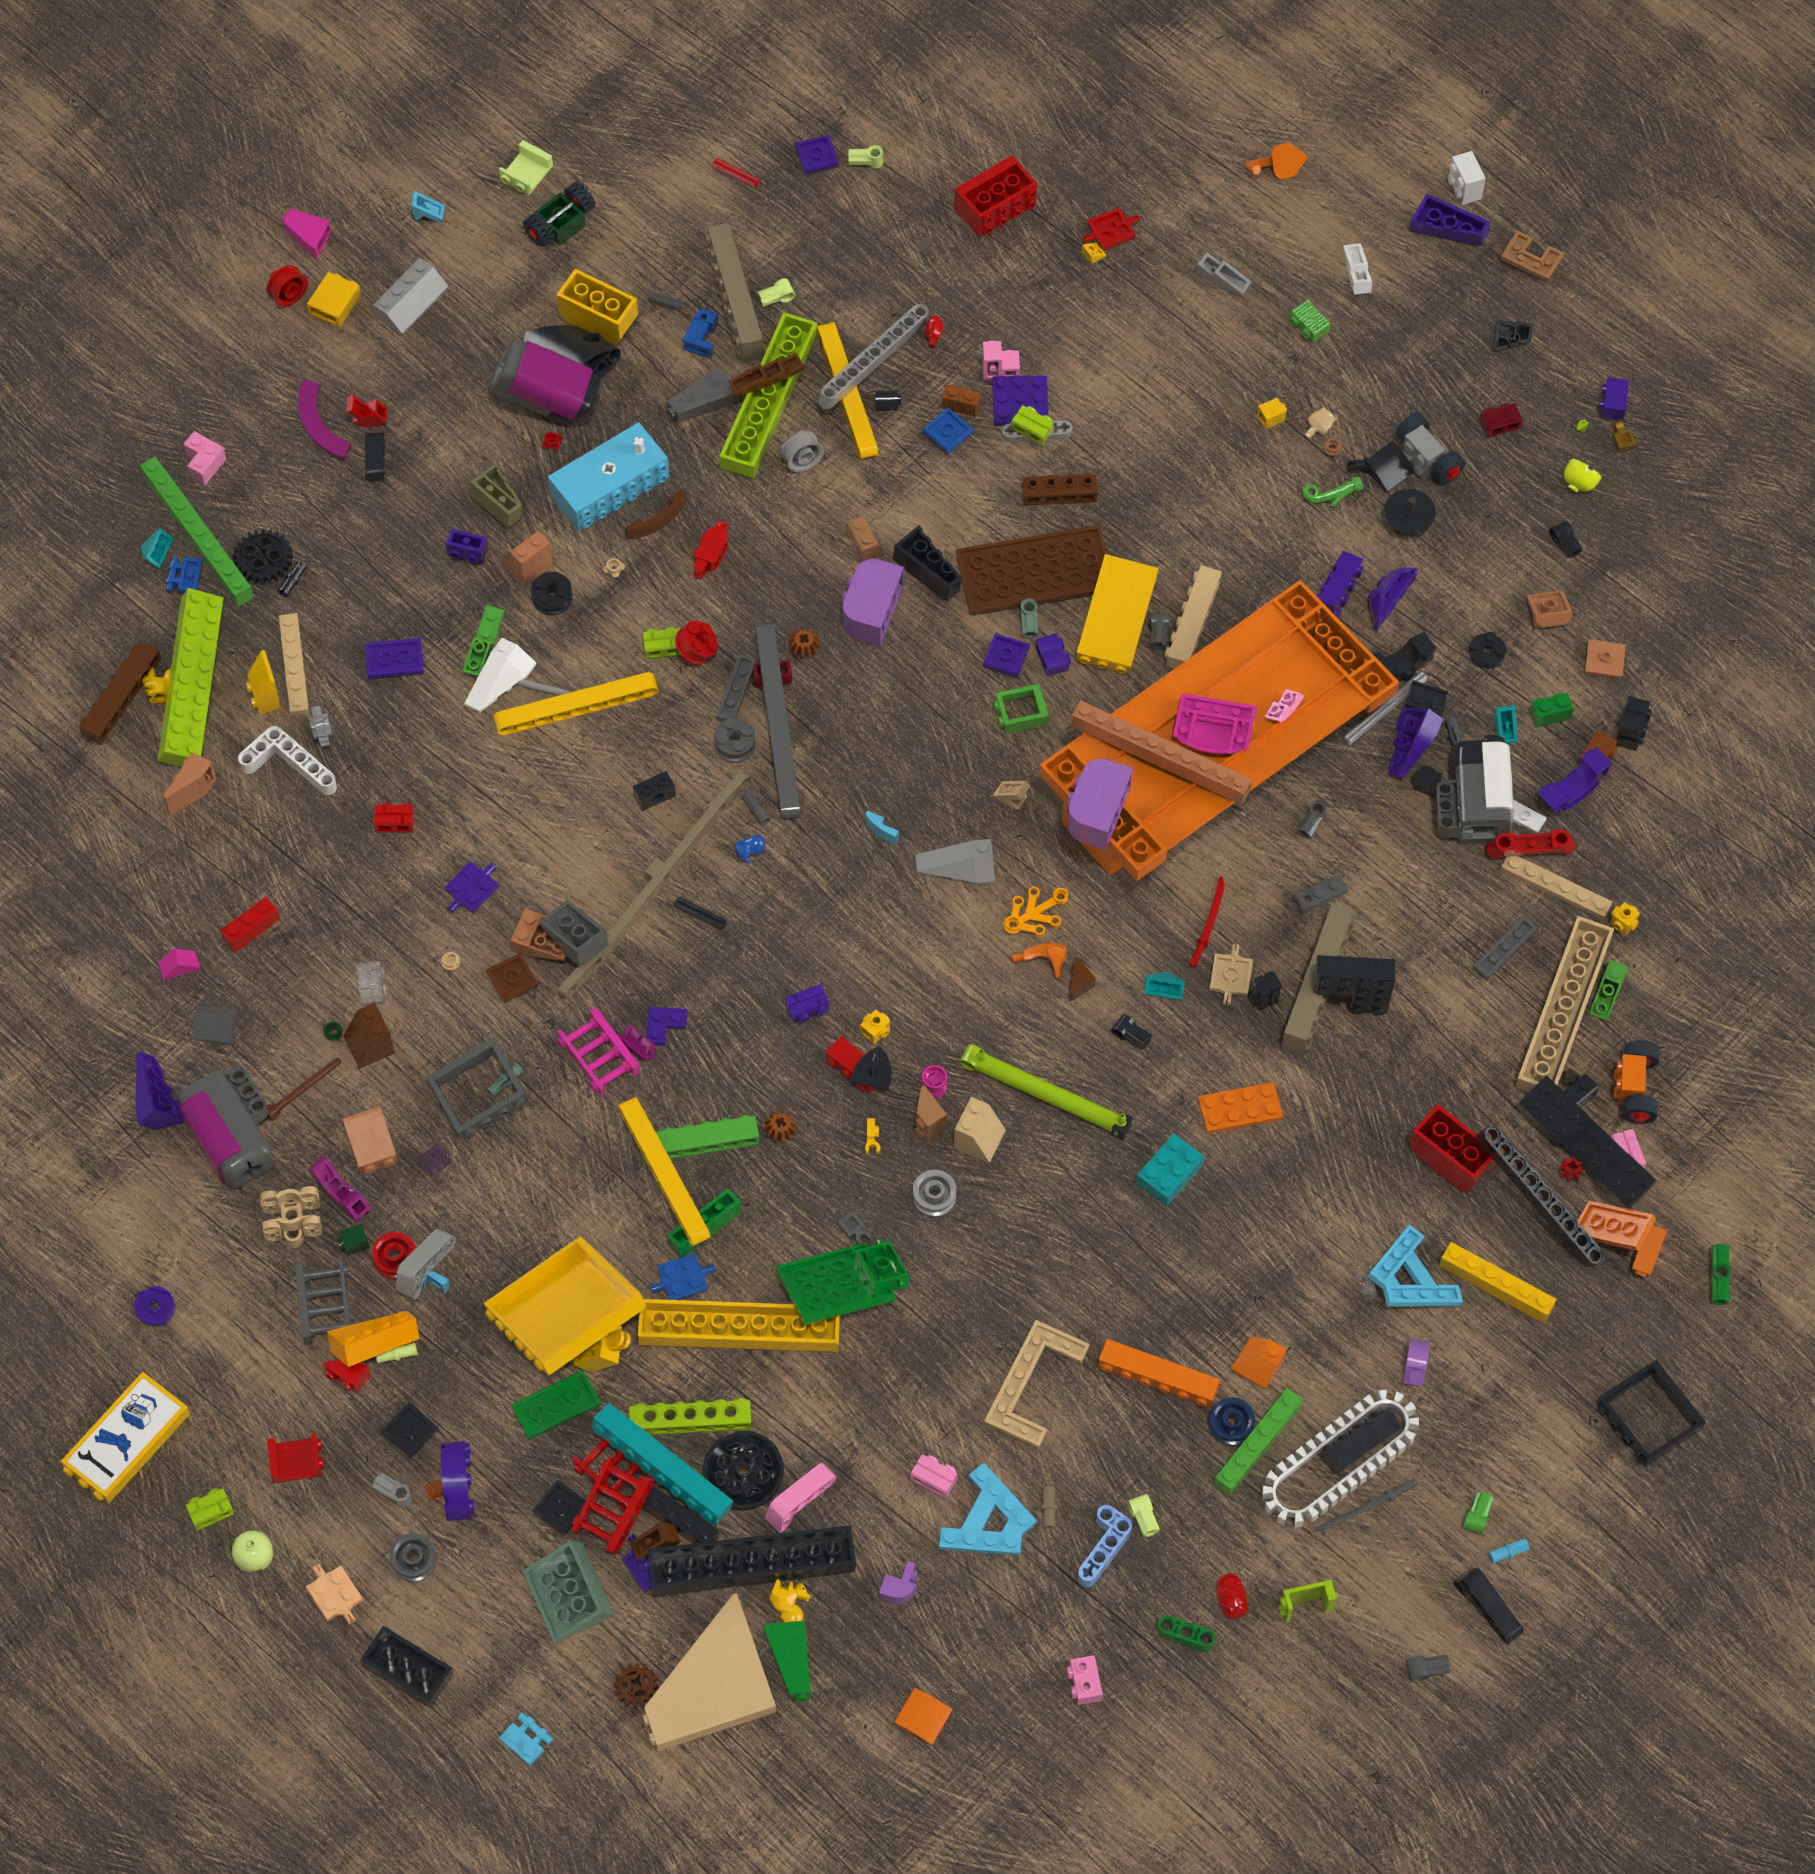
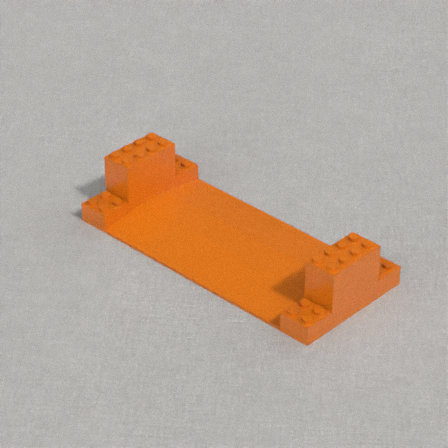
M1299 580L1114 711L1112 715L1251 778L1250 791H1252L1359 712L1365 709L1370 713L1397 694L1399 681L1324 603ZM1286 689L1299 692L1304 696L1294 712L1283 722L1280 723L1265 718L1273 701L1279 702ZM1182 693L1257 706L1248 749L1233 754H1211L1192 749L1174 738L1173 732ZM1083 733L1042 762L1039 768V776L1063 801L1062 824L1067 829L1069 812H1067L1068 798L1070 793L1075 790L1074 783L1077 776H1081L1084 767L1089 762L1095 759H1107L1133 768L1131 789L1107 849L1104 850L1080 842V844L1109 875L1124 867L1136 881L1165 862L1167 851L1235 803L1233 800L1087 733Z

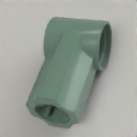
M1025 599L1021 603L1020 610L1022 637L1032 639L1038 636L1037 603L1033 599Z

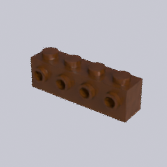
M1096 474L1023 477L1024 506L1097 503Z

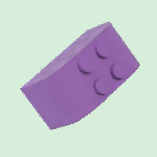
M868 559L858 565L854 576H850L848 591H844L842 596L843 627L851 638L881 646L904 586L903 566L879 559Z
M1095 759L1084 767L1081 776H1077L1075 780L1074 792H1071L1068 798V830L1074 839L1104 850L1107 849L1131 789L1133 768L1107 759Z

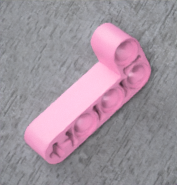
M823 1463L818 1464L771 1502L764 1519L778 1533L783 1532L791 1523L793 1516L835 1482L837 1476Z

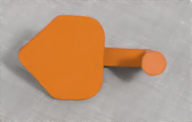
M1288 142L1276 145L1272 149L1270 157L1247 161L1245 167L1254 175H1258L1261 172V167L1273 165L1275 176L1279 179L1294 177L1307 160V155Z

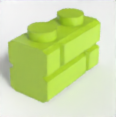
M1023 405L1011 422V429L1040 445L1045 443L1054 428V422L1049 416H1042L1034 408Z
M668 627L665 630L658 631L656 629H649L647 632H643L646 659L681 655L675 644V635L680 628Z
M218 1488L212 1489L207 1493L208 1495L202 1498L194 1497L186 1504L196 1531L234 1515L232 1506L223 1488L220 1490Z

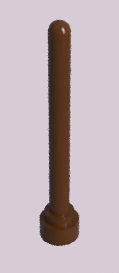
M335 1058L279 1102L272 1105L268 1104L267 1118L270 1121L275 1120L282 1108L339 1066L341 1060Z

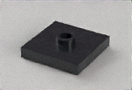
M408 1403L381 1433L412 1458L439 1428L413 1405Z
M557 1480L532 1512L565 1536L572 1528V1522L576 1515L580 1514L586 1500Z

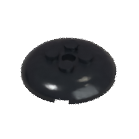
M736 1431L725 1437L722 1436L710 1447L703 1463V1477L732 1499V1508L737 1509L754 1508L770 1500L780 1488L784 1476V1463L776 1445L767 1437L752 1431ZM741 1469H747L749 1471L745 1475H740L739 1473Z

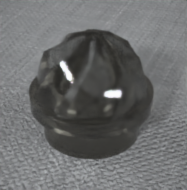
M1568 1068L1562 1072L1561 1082L1564 1087L1569 1088L1581 1076L1573 1069Z

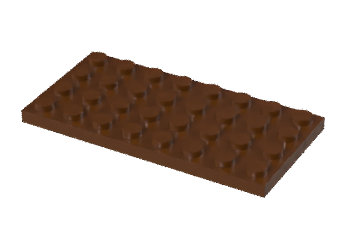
M1100 525L956 549L970 615L1021 607V603L1025 599H1033L1037 604L1093 595L1104 556L1107 554Z

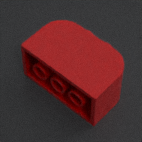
M1439 1104L1429 1112L1412 1132L1410 1146L1414 1153L1439 1175L1463 1192H1470L1496 1164L1478 1142V1135Z

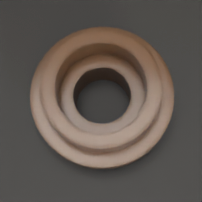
M1334 438L1327 440L1323 446L1324 452L1329 456H1337L1342 449L1340 442Z

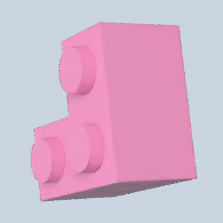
M1001 341L983 342V380H993V376H1020L1019 351H1002Z
M194 431L183 444L186 456L192 459L187 465L188 471L192 479L206 485L226 461V455L222 446Z

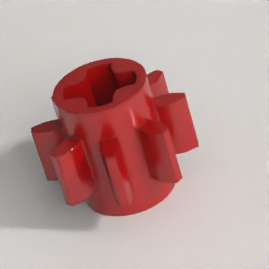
M1575 1157L1570 1160L1565 1158L1563 1161L1564 1165L1559 1166V1170L1563 1171L1561 1178L1567 1179L1568 1183L1574 1179L1579 1181V1175H1583L1584 1172L1583 1169H1580L1582 1162L1575 1160Z

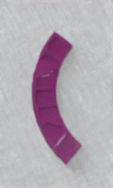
M303 379L298 395V408L305 431L312 441L323 448L325 452L345 461L351 448V442L337 437L323 424L317 411V398L321 386L319 383Z

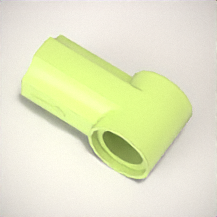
M878 145L870 146L868 149H849V165H869L871 168L876 169L880 168L884 163L883 150Z
M780 279L774 286L758 291L757 297L760 305L765 307L778 301L783 303L789 302L794 299L795 293L788 279Z
M1144 1494L1128 1500L1129 1511L1132 1517L1136 1519L1143 1537H1149L1159 1532L1160 1529L1152 1512L1153 1507L1149 1496Z

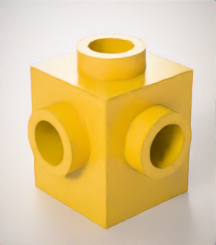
M1624 902L1620 907L1616 906L1612 911L1610 926L1626 936L1630 930L1633 931L1639 924L1638 917L1640 913L1634 906Z
M877 1010L868 1013L860 1024V1033L874 1045L881 1038L884 1039L890 1032V1019L886 1014L880 1013Z

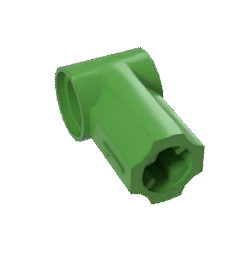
M1477 1492L1463 1528L1480 1535L1483 1534L1488 1520L1487 1515L1494 1499L1490 1494Z

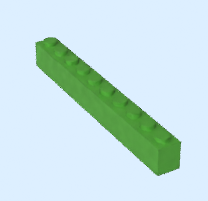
M156 456L141 464L142 476L236 606L239 607L253 599L249 583Z

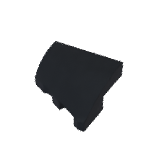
M1497 320L1492 351L1496 352L1530 343L1534 324L1521 321L1514 323Z

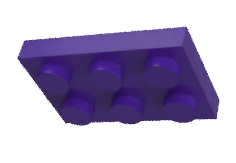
M421 638L365 643L368 679L424 674Z

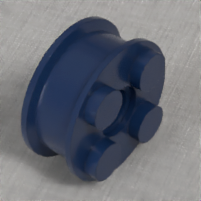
M1233 1397L1225 1398L1219 1401L1212 1409L1209 1422L1210 1431L1216 1440L1225 1445L1234 1446L1242 1444L1253 1431L1255 1415L1251 1406L1244 1400ZM1233 1418L1237 1423L1230 1424L1227 1420Z

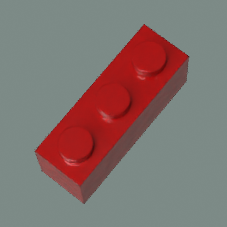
M265 896L220 930L223 941L236 953L280 920L278 909Z
M840 1036L826 1051V1062L830 1067L837 1068L845 1079L851 1080L856 1064L865 1054ZM855 1083L860 1091H865L869 1095L876 1089Z

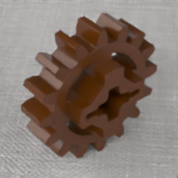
M636 1663L635 1667L632 1668L628 1664V1670L621 1668L622 1675L616 1674L615 1676L616 1680L619 1681L614 1682V1688H618L614 1691L615 1696L620 1695L618 1698L619 1702L625 1700V1707H628L631 1703L634 1709L637 1708V1704L644 1708V1702H649L651 1696L653 1697L656 1693L654 1690L659 1689V1685L656 1684L658 1678L653 1676V1669L647 1671V1665L640 1668L639 1663ZM645 1677L649 1680L650 1687L644 1683ZM622 1685L628 1689L627 1695L624 1693Z

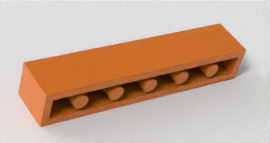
M1109 1339L1105 1342L1098 1362V1367L1104 1372H1114L1123 1379H1133L1143 1386L1155 1387L1162 1393L1175 1394L1179 1399L1194 1401L1201 1407H1212L1220 1384V1379Z

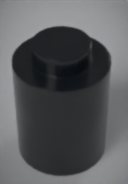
M897 390L875 391L876 410L898 409V405L902 404L901 394H898Z

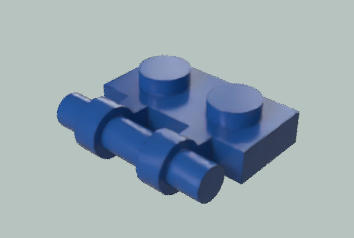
M173 557L168 567L169 576L165 581L166 592L172 593L175 586H178L179 593H185L187 588L198 590L203 559L184 557L183 563H179V558ZM178 572H181L180 578L176 577Z

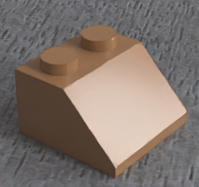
M924 1085L920 1091L915 1130L921 1139L924 1138L928 1143L947 1130V1114Z

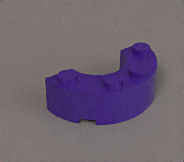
M1597 747L1593 750L1590 749L1583 755L1579 766L1573 769L1566 779L1543 786L1539 791V796L1555 813H1560V809L1566 811L1586 798L1600 784L1598 779L1602 774L1604 776L1607 775L1611 762Z
M466 1440L442 1442V1448L440 1449L446 1520L471 1519V1512H474V1500H470L468 1486H472L471 1473L467 1474V1467L471 1466L470 1442L466 1443Z

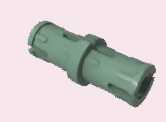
M514 1063L512 1068L518 1077L524 1071L517 1063ZM507 1072L501 1073L499 1079L487 1088L494 1098L507 1086L510 1087L512 1085Z

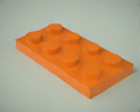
M1274 1082L1198 1096L1207 1134L1283 1120Z
M1588 1201L1578 1222L1595 1242L1639 1251L1656 1218L1653 1214Z

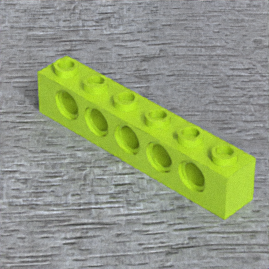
M737 1398L734 1401L718 1399L714 1402L698 1400L694 1403L679 1401L667 1405L665 1403H655L645 1406V1404H635L629 1407V1419L649 1435L752 1430L750 1400L744 1398ZM729 1411L736 1413L733 1417L725 1415ZM709 1412L715 1414L713 1418H707L705 1415ZM690 1413L695 1415L693 1419H687L685 1416ZM667 1415L675 1416L673 1420L665 1419ZM647 1416L655 1417L653 1421L645 1420Z

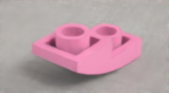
M1286 689L1279 702L1273 701L1265 718L1280 723L1283 722L1294 712L1304 696L1299 692Z

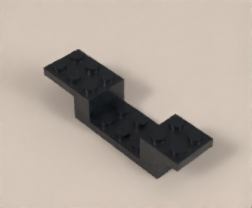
M1547 1075L1519 1102L1627 1208L1631 1209L1657 1182L1647 1170L1616 1143Z

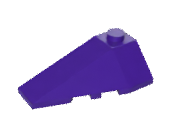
M1403 707L1396 724L1398 735L1393 743L1396 747L1395 753L1391 756L1389 776L1404 778L1436 737L1443 718L1430 709Z
M138 1052L136 1056L135 1105L138 1124L155 1130L182 1123L183 1118L178 1101L174 1100L171 1095L173 1090L171 1086L166 1085L163 1079L164 1073L155 1056Z

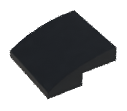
M1391 441L1365 461L1367 467L1376 476V482L1386 493L1414 473L1409 461L1394 441Z

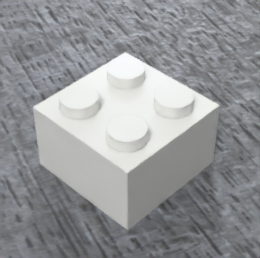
M1470 151L1453 156L1449 166L1448 182L1453 186L1456 198L1460 200L1462 205L1481 200L1486 178L1473 152Z

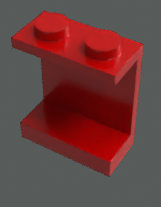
M311 1432L312 1438L277 1443L275 1438L267 1439L273 1484L322 1476L321 1469H325L323 1457H319V1450H322L321 1438H317L316 1432Z

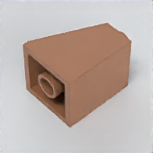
M537 531L511 550L501 560V563L525 587L553 566L550 542Z
M380 1106L343 1118L346 1135L360 1175L372 1174L377 1169L389 1168L398 1163Z

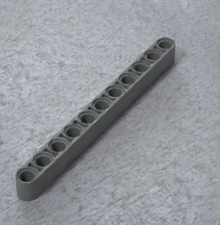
M774 623L755 625L781 819L801 817Z

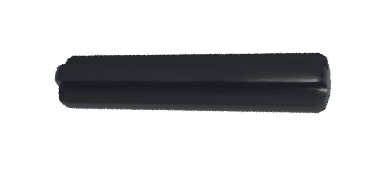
M681 897L675 900L674 906L721 930L725 928L727 924L726 919Z

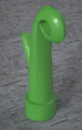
M1356 476L1351 478L1350 481L1320 495L1317 486L1308 484L1303 488V496L1313 503L1334 499L1331 503V507H1334L1347 495L1363 490V484L1360 477ZM1313 490L1314 496L1310 495L1308 491Z

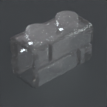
M379 961L357 964L362 1006H367L374 1002L376 1005L384 1004V996H388L387 984L383 985L382 979H386L385 968L380 967Z

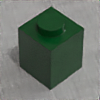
M362 1224L339 1231L341 1238L338 1239L341 1251L345 1250L347 1256L370 1248Z

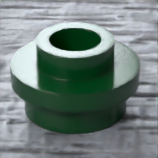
M329 1022L323 1028V1034L328 1040L334 1041L342 1036V1026L337 1022ZM336 1030V1033L330 1034V1031Z

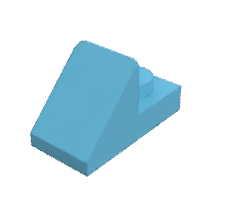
M414 191L411 209L415 220L418 221L425 216L438 223L441 222L445 205Z

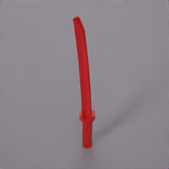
M1222 876L1219 877L1206 925L1201 938L1197 940V948L1189 963L1191 968H1196L1204 948H1207L1209 945L1208 939L1214 926L1225 888Z

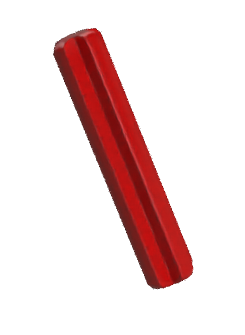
M715 158L712 163L713 168L753 188H757L760 184L759 178L719 158Z

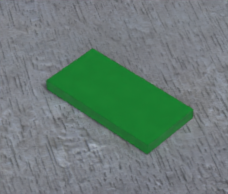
M584 1370L511 1404L528 1440L601 1406V1402Z

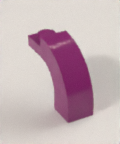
M323 1156L309 1168L324 1193L350 1218L357 1221L371 1209L362 1194L352 1189L341 1178L327 1157Z

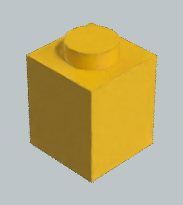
M1275 398L1258 406L1257 417L1265 429H1268L1285 421L1287 409L1284 403Z

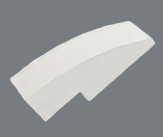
M1361 243L1343 245L1346 267L1354 295L1371 293L1372 280L1368 272V263Z

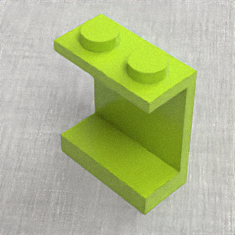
M1332 1580L1284 1590L1282 1598H1280L1281 1604L1278 1605L1281 1617L1284 1616L1285 1621L1290 1622L1293 1611L1292 1605L1320 1598L1325 1614L1333 1612L1337 1597Z

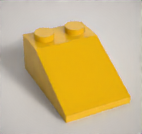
M262 650L248 672L249 682H246L248 693L253 694V698H251L252 706L254 709H258L259 715L281 709L275 680L265 650Z

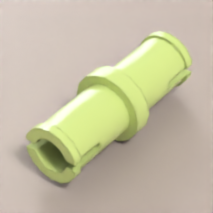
M416 1344L400 1346L377 1355V1362L379 1364L390 1360L400 1361V1358L418 1355Z

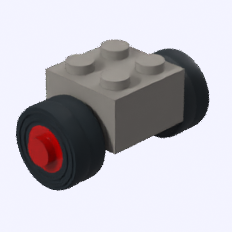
M1415 412L1406 417L1396 429V435L1404 443L1402 452L1418 476L1426 480L1433 475L1439 483L1447 484L1462 472L1466 463L1456 451H1450L1445 454V449L1428 431L1430 427L1429 421L1420 412Z

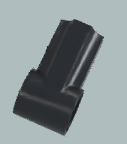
M1564 521L1549 529L1552 540L1560 544L1568 558H1574L1582 552L1583 548L1573 535V528L1568 521Z
M1122 1014L1111 1028V1032L1121 1040L1126 1039L1142 1050L1146 1048L1152 1038L1150 1033L1136 1025V1022L1126 1014Z

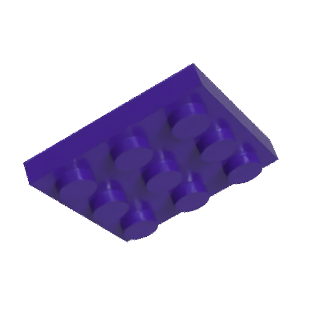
M993 376L994 426L1010 424L1022 405L1034 408L1042 416H1048L1047 376Z

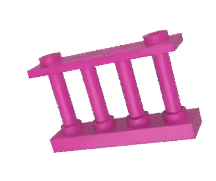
M596 1007L590 1011V1022L567 1036H565L561 1029L557 1031V1042L562 1049L568 1051L588 1078L593 1092H598L603 1097L605 1095L603 1087L605 1084L624 1072H631L633 1077L640 1073V1065ZM593 1028H598L601 1032L600 1037L576 1051L571 1042ZM601 1044H610L612 1047L611 1051L589 1065L582 1059V1056ZM614 1057H619L622 1060L621 1066L600 1079H597L592 1072Z

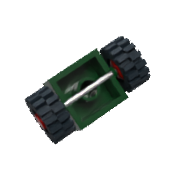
M579 181L573 182L564 189V195L561 192L523 221V228L526 229V234H529L528 237L532 238V241L536 242L537 246L543 247L551 240L560 246L585 226L584 215L593 209L596 203L594 197L591 196V192L588 191L587 187H584L583 183Z

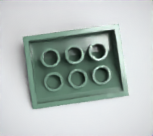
M571 1540L523 1570L554 1643L594 1627L614 1615L584 1544Z

